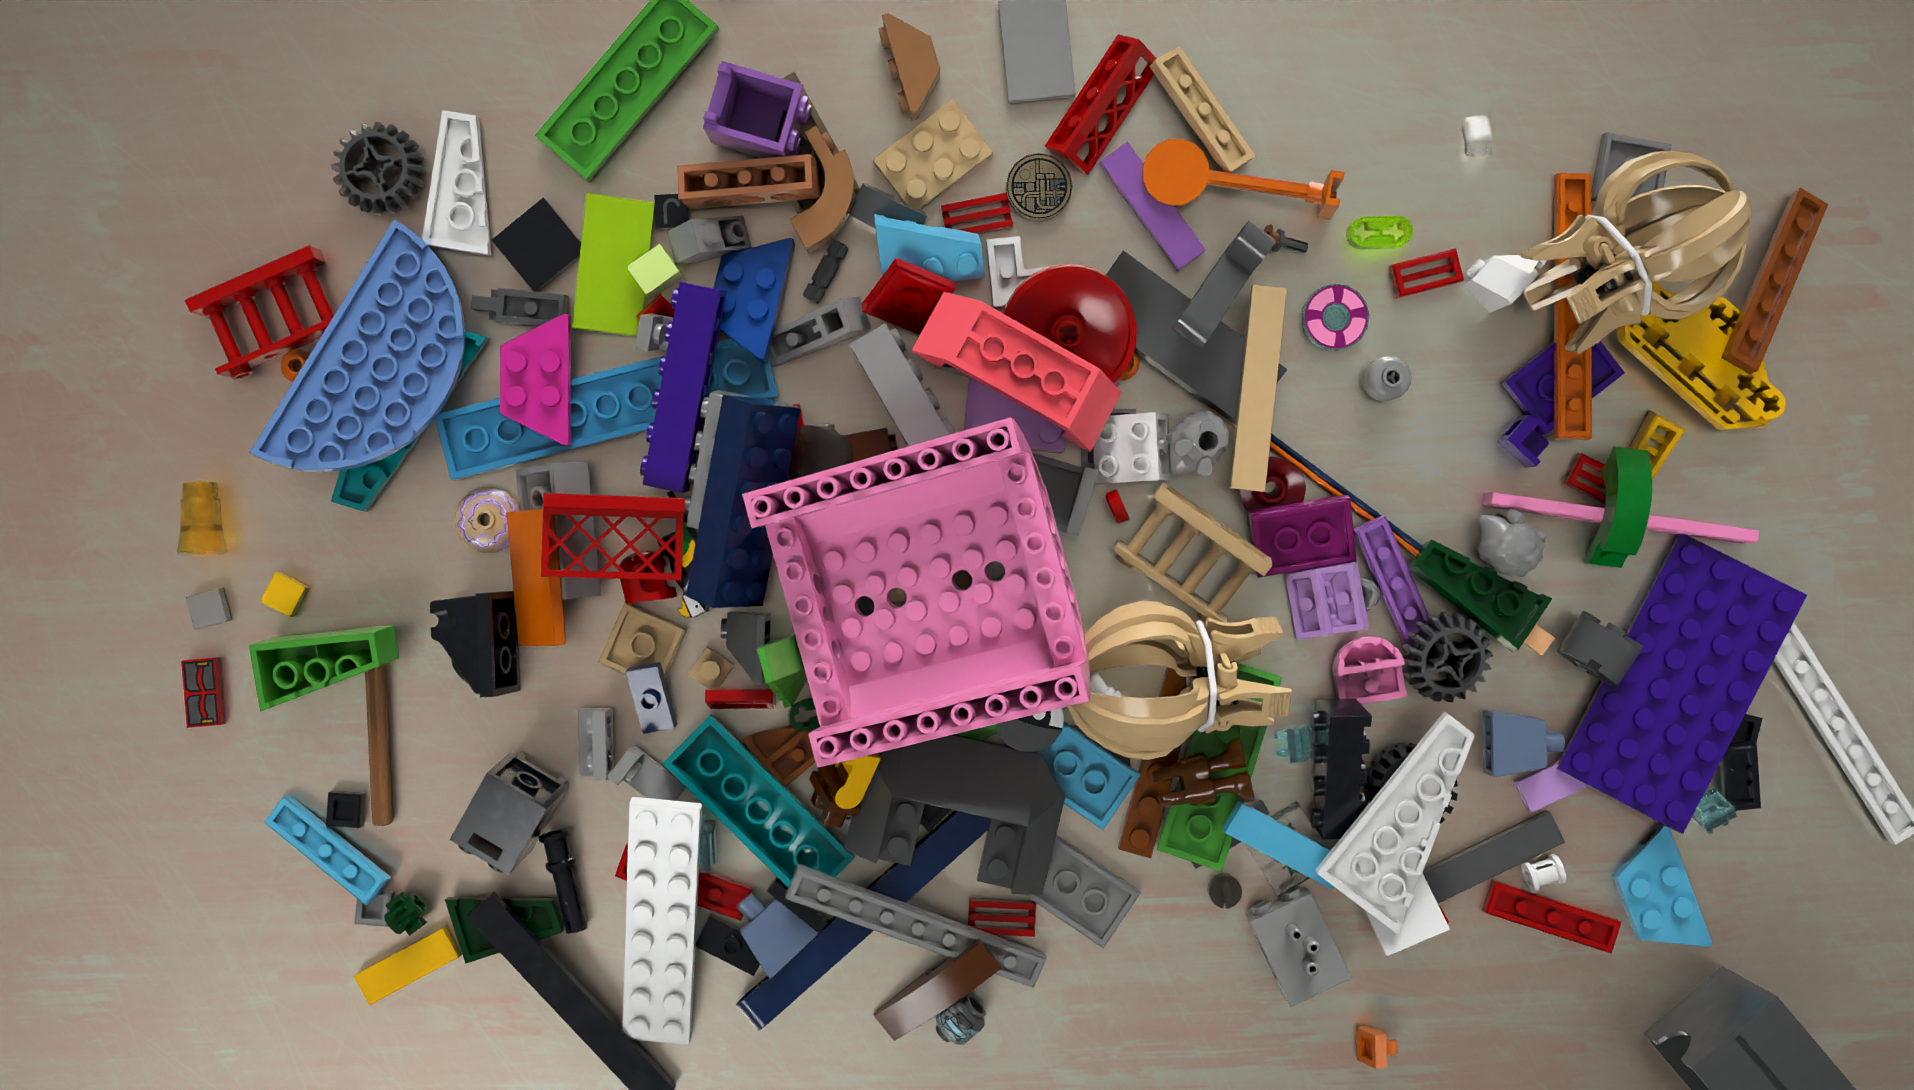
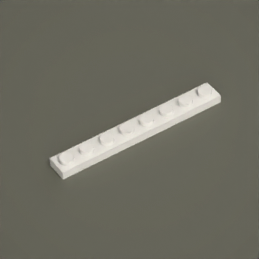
M1793 622L1773 661L1887 840L1897 845L1914 834V809Z

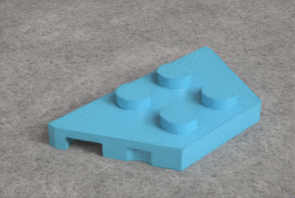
M1659 824L1654 829L1657 832L1645 845L1640 844L1631 854L1630 860L1623 863L1612 874L1634 936L1646 941L1710 947L1713 943L1671 830L1665 825Z

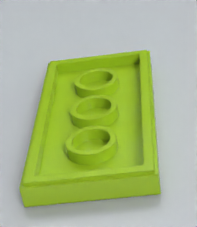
M586 193L572 329L637 337L639 319L636 315L644 308L645 293L629 272L628 266L650 250L654 202Z

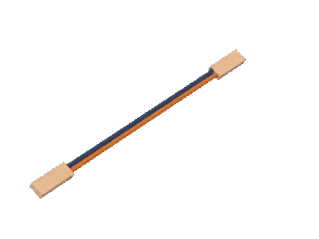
M1207 407L1210 411L1218 415L1222 420H1224L1226 423H1228L1230 426L1236 429V426L1233 423L1228 421L1226 418L1217 413L1211 407ZM1271 433L1270 449L1295 464L1304 475L1334 497L1348 495L1351 499V509L1369 522L1381 516V514ZM1388 520L1397 543L1416 557L1423 546ZM1535 624L1524 644L1538 655H1543L1555 638Z

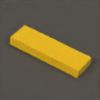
M444 926L354 975V978L368 1004L371 1005L459 958L461 953L447 927Z

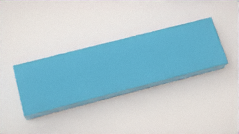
M290 794L283 796L264 821V823L366 906L375 900L391 879L388 874L333 829L326 826L322 820Z
M1240 800L1237 801L1221 828L1226 834L1332 890L1335 888L1318 875L1315 870L1331 849Z

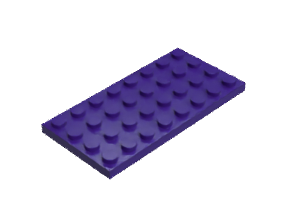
M1677 534L1627 630L1626 637L1640 643L1643 649L1618 687L1600 681L1556 769L1666 827L1683 834L1802 607L1807 594L1688 535Z

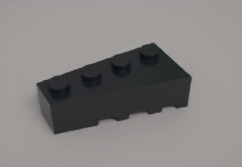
M1356 699L1315 700V710L1310 712L1311 729L1315 731V743L1310 745L1311 762L1315 764V776L1310 777L1311 795L1315 796V808L1310 810L1311 827L1316 829L1322 840L1340 839L1365 809L1366 800L1364 793L1360 792V787H1365L1367 784L1368 772L1362 759V754H1369L1370 741L1366 739L1364 727H1371L1372 715Z

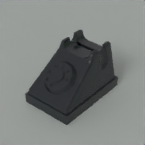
M514 591L477 593L475 596L430 602V614H435L439 620L435 627H431V638L443 646L452 659L451 663L454 670L462 680L469 684L475 694L480 695V697H495L520 691L519 657L511 658V655L519 654Z

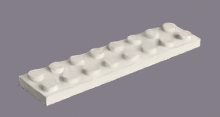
M632 797L629 803L622 1031L632 1040L685 1045L690 1043L702 803Z

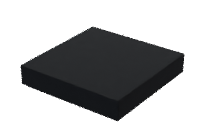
M545 198L539 200L492 239V242L535 292L541 291L580 257L581 242Z

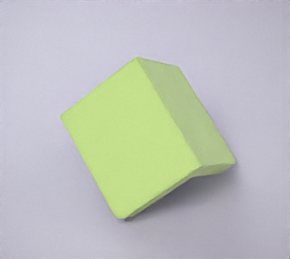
M660 243L628 266L629 272L644 293L651 299L684 277Z

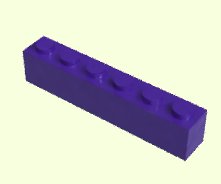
M680 282L679 288H675L672 293L671 307L675 308L673 321L668 322L665 330V342L669 343L667 354L661 357L658 373L662 376L660 389H656L652 401V408L656 409L654 423L651 422L649 424L646 434V442L650 443L648 456L643 457L640 466V475L644 476L642 485L678 493L690 491L689 473L692 464H695L697 451L694 450L698 430L701 431L703 417H700L704 397H708L727 295L725 290Z

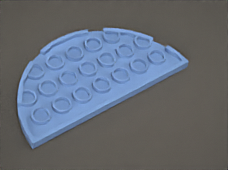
M393 219L249 452L250 454L269 463L301 471L332 472L353 469L379 461L397 452L425 431L439 415L453 392L461 371L465 352V320L459 295L448 271L428 245L409 228Z

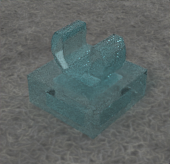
M1297 724L1275 734L1276 739L1284 738L1288 742V749L1277 751V756L1283 758L1289 756L1290 763L1304 762L1310 759V745L1312 743L1310 724Z
M1715 788L1704 793L1692 816L1709 835L1713 833L1714 828L1722 824L1726 826L1729 820L1737 817L1735 807Z

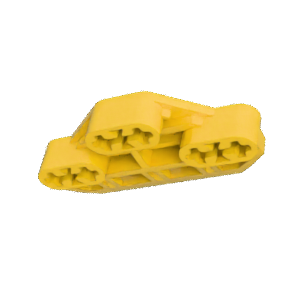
M1656 281L1651 282L1653 291L1664 299L1678 294L1667 292ZM1723 297L1716 299L1703 311L1680 320L1663 319L1665 321L1663 322L1662 318L1647 314L1640 315V324L1644 328L1638 324H1633L1631 327L1627 324L1617 328L1619 342L1717 430L1765 427L1772 419L1782 415L1786 408L1785 397L1768 381L1764 358L1759 370L1752 374L1746 373L1721 358L1741 312ZM1660 339L1672 351H1674L1679 356V358L1677 359L1676 357H1674L1662 345H1659L1655 349L1653 347L1654 344ZM1695 370L1708 383H1710L1714 387V389H1710L1697 376L1693 377L1692 380H1690L1688 376ZM1729 402L1748 420L1745 422H1737L1736 420H1741L1740 414L1737 413L1733 408H1729L1727 411H1725L1723 407Z

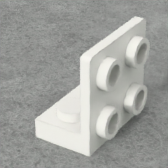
M1151 412L1109 416L1093 447L1094 470L1098 471L1095 482L1097 484L1172 480V474L1170 473V451L1168 450V441L1166 440V435L1169 433V414Z

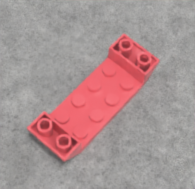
M943 292L911 350L912 353L939 368L944 363L952 366L1063 429L1061 437L1088 452H1091L1121 395V391L1098 367L980 300Z

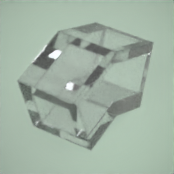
M1487 115L1466 118L1461 128L1464 138L1465 155L1469 157L1492 155V132Z

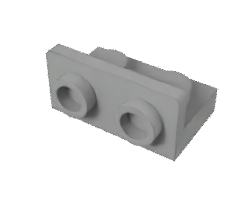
M581 708L578 710L579 774L581 776H593V780L609 779L607 776L614 768L613 708Z

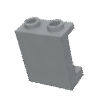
M1032 453L1043 483L1046 485L1058 531L1079 536L1098 471Z

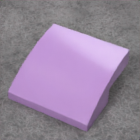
M1357 562L1285 574L1297 640L1369 628Z

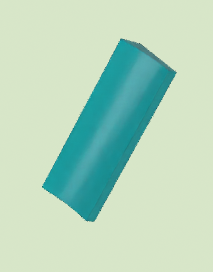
M712 714L662 763L787 887L798 864L836 877L855 858L854 854L844 850L845 845Z

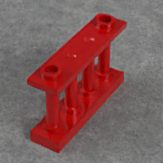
M308 245L185 299L189 312L210 319L229 361L215 368L217 375L230 377L233 380L247 377L253 373L252 368L320 339L334 316L316 275L317 267L327 263L321 250ZM295 276L303 278L322 321L306 329H303L285 288L287 285L286 280ZM266 289L267 291H272L291 334L274 343L254 302L255 294ZM234 303L241 305L260 348L244 356H241L223 315L225 312L224 308Z

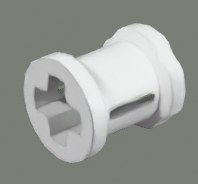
M1555 854L1548 855V859L1533 864L1525 862L1521 864L1524 881L1531 892L1539 891L1540 886L1553 882L1560 884L1566 882L1564 866L1560 858Z

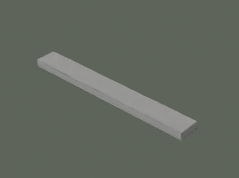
M800 864L797 865L785 893V898L790 901L952 959L960 955L978 939H981L1001 964V969L995 973L996 975L1033 988L1047 959L1045 953Z

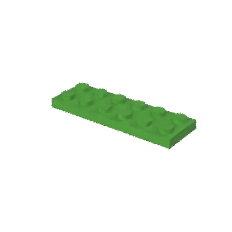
M650 0L535 136L589 182L718 32V25L689 0Z
M1239 663L1237 664L1238 679L1280 686L1282 677ZM1249 698L1258 702H1262L1261 698ZM1232 725L1226 731L1214 730L1210 733L1195 730L1192 734L1186 756L1204 752L1209 759L1224 752L1231 739L1240 738L1247 767L1211 773L1210 778L1212 780L1224 778L1248 770L1251 779L1267 725H1255L1254 727ZM1179 779L1175 788V792L1181 791ZM1221 793L1217 794L1216 802L1199 806L1190 804L1170 806L1157 850L1222 872L1233 837L1226 834L1221 828L1237 801L1240 800L1243 803L1244 801L1237 794Z

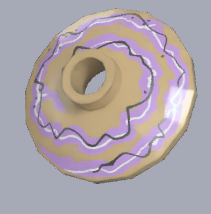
M480 487L469 492L459 502L455 512V528L460 539L469 548L482 553L498 552L509 547L506 512L520 511L517 501L508 492L496 487ZM484 513H487L491 519L487 526H483L480 522V517Z

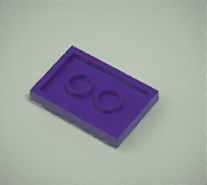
M1601 341L1592 346V398H1594L1625 373ZM1556 342L1551 343L1501 382L1526 415L1530 414L1540 423L1536 429L1541 435H1546L1554 429V352L1556 351Z

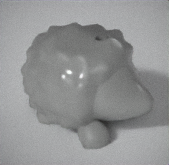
M1200 409L1196 413H1189L1186 417L1180 418L1178 424L1171 428V432L1166 435L1168 450L1170 451L1171 474L1177 476L1195 471L1202 476L1212 474V466L1218 463L1221 455L1226 451L1225 446L1228 445V436L1230 435L1228 427L1218 415Z
M1510 509L1507 512V517L1497 513L1496 516L1482 515L1479 518L1481 543L1477 549L1480 553V559L1486 561L1491 568L1497 569L1501 574H1506L1510 577H1524L1529 571L1537 567L1543 558V550L1547 545L1545 543L1546 537L1543 533L1526 523L1521 512Z

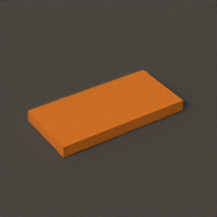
M543 509L506 512L518 645H565L566 636L560 577H541ZM550 514V530L556 535L555 515ZM549 534L550 549L557 542ZM558 548L549 554L548 570H559Z

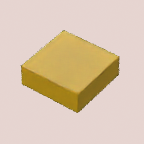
M275 572L260 602L289 617H294L309 586L281 572Z

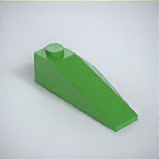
M795 634L770 640L757 648L766 684L773 693H777L778 699L782 700L785 708L795 703L807 682Z

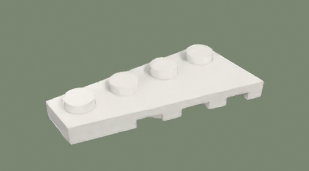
M442 110L422 240L429 247L491 256L479 118L476 115Z

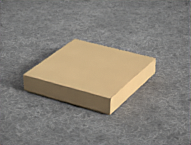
M624 602L598 663L626 675L625 672L630 667L660 662L664 677L666 678L688 628L633 603L626 605V602Z

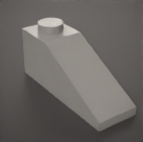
M860 297L838 299L776 328L768 354L771 367L779 366L840 343L871 329L866 313L862 312Z

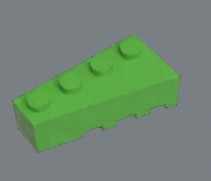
M394 625L272 637L249 645L260 712L399 659Z

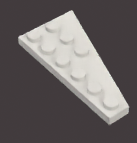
M1445 711L1315 869L1318 875L1398 935L1403 925L1402 920L1406 909L1410 907L1413 899V891L1419 875L1423 873L1439 831L1445 807H1448L1452 797L1451 791L1456 778L1461 773L1475 736L1472 731Z

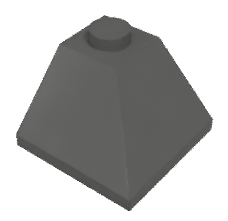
M730 611L727 613V618H722L721 638L726 639V647L755 684L762 685L766 681L757 648L770 641L771 613Z

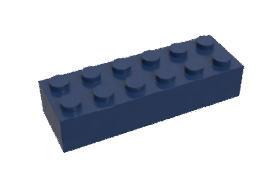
M723 395L686 597L712 608L763 606L773 553L766 527L751 528L742 494L787 481L801 411L800 407L774 399Z

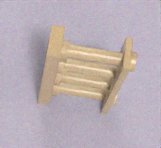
M1161 481L1153 494V498L1157 500L1155 503L1157 507L1129 545L1120 539L1116 541L1113 552L1117 554L1115 557L1121 564L1130 569L1133 566L1198 611L1197 616L1204 623L1207 618L1227 622V615L1221 612L1250 573L1254 575L1257 571L1262 576H1265L1272 567V560L1265 553L1164 481ZM1175 513L1184 519V527L1158 562L1154 564L1139 552L1166 516H1171ZM1202 532L1212 539L1210 542L1212 546L1182 584L1166 572L1194 535H1199ZM1230 552L1240 559L1238 561L1239 566L1211 603H1208L1194 593V591L1222 554L1227 555Z

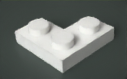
M1020 236L986 240L993 308L1005 307L1012 293L1024 280L1044 269H1023Z

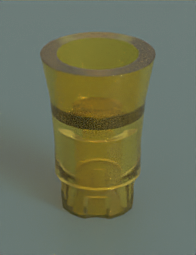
M206 481L183 483V499L180 500L181 520L177 555L205 556L228 553L221 517V500L217 498V483Z

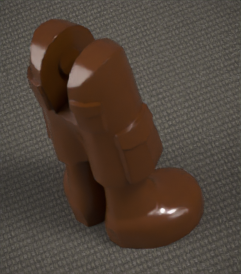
M1240 738L1231 739L1227 744V749L1215 757L1208 759L1207 755L1201 752L1180 759V762L1164 766L1152 772L1153 782L1170 781L1172 778L1178 777L1181 791L1175 792L1173 790L1156 796L1159 806L1183 804L1199 806L1216 802L1217 794L1221 793L1237 794L1245 802L1255 800L1248 770L1214 780L1210 778L1211 773L1247 767Z

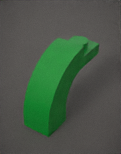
M1614 446L1602 469L1606 488L1603 520L1586 555L1588 564L1622 568L1628 555L1637 554L1645 535L1652 500V471L1647 450Z

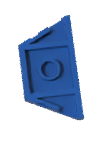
M792 238L721 256L713 287L727 291L720 332L725 333L729 336L730 340L738 346L745 348L758 361L765 364L795 248V242Z

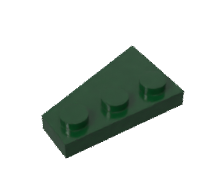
M448 897L445 899L465 964L500 953L466 917L486 897ZM500 897L540 940L560 934L565 930L555 898Z

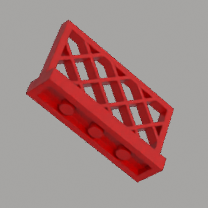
M543 493L541 577L681 580L685 498ZM550 514L566 515L575 526L559 539L550 530ZM571 515H584L585 517L578 523ZM591 516H601L610 526L597 540H594L581 526ZM606 516L620 518L613 524ZM626 517H635L645 527L632 541H629L617 528ZM642 518L655 519L648 525ZM661 518L676 519L675 534L666 542L651 529ZM577 529L592 543L578 557L562 543ZM612 530L627 544L613 558L598 544ZM647 531L662 545L648 559L633 545ZM549 534L557 542L550 549ZM674 540L675 553L668 546ZM559 545L574 559L564 570H548L549 554ZM594 547L609 560L599 571H589L580 561ZM629 548L644 561L634 572H625L615 562ZM666 549L674 558V573H660L650 562ZM577 563L584 571L570 569ZM613 564L619 572L605 570ZM648 566L654 573L640 571Z

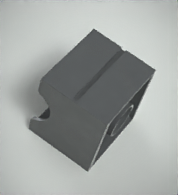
M1723 966L1643 1033L1691 1090H1856L1778 996Z

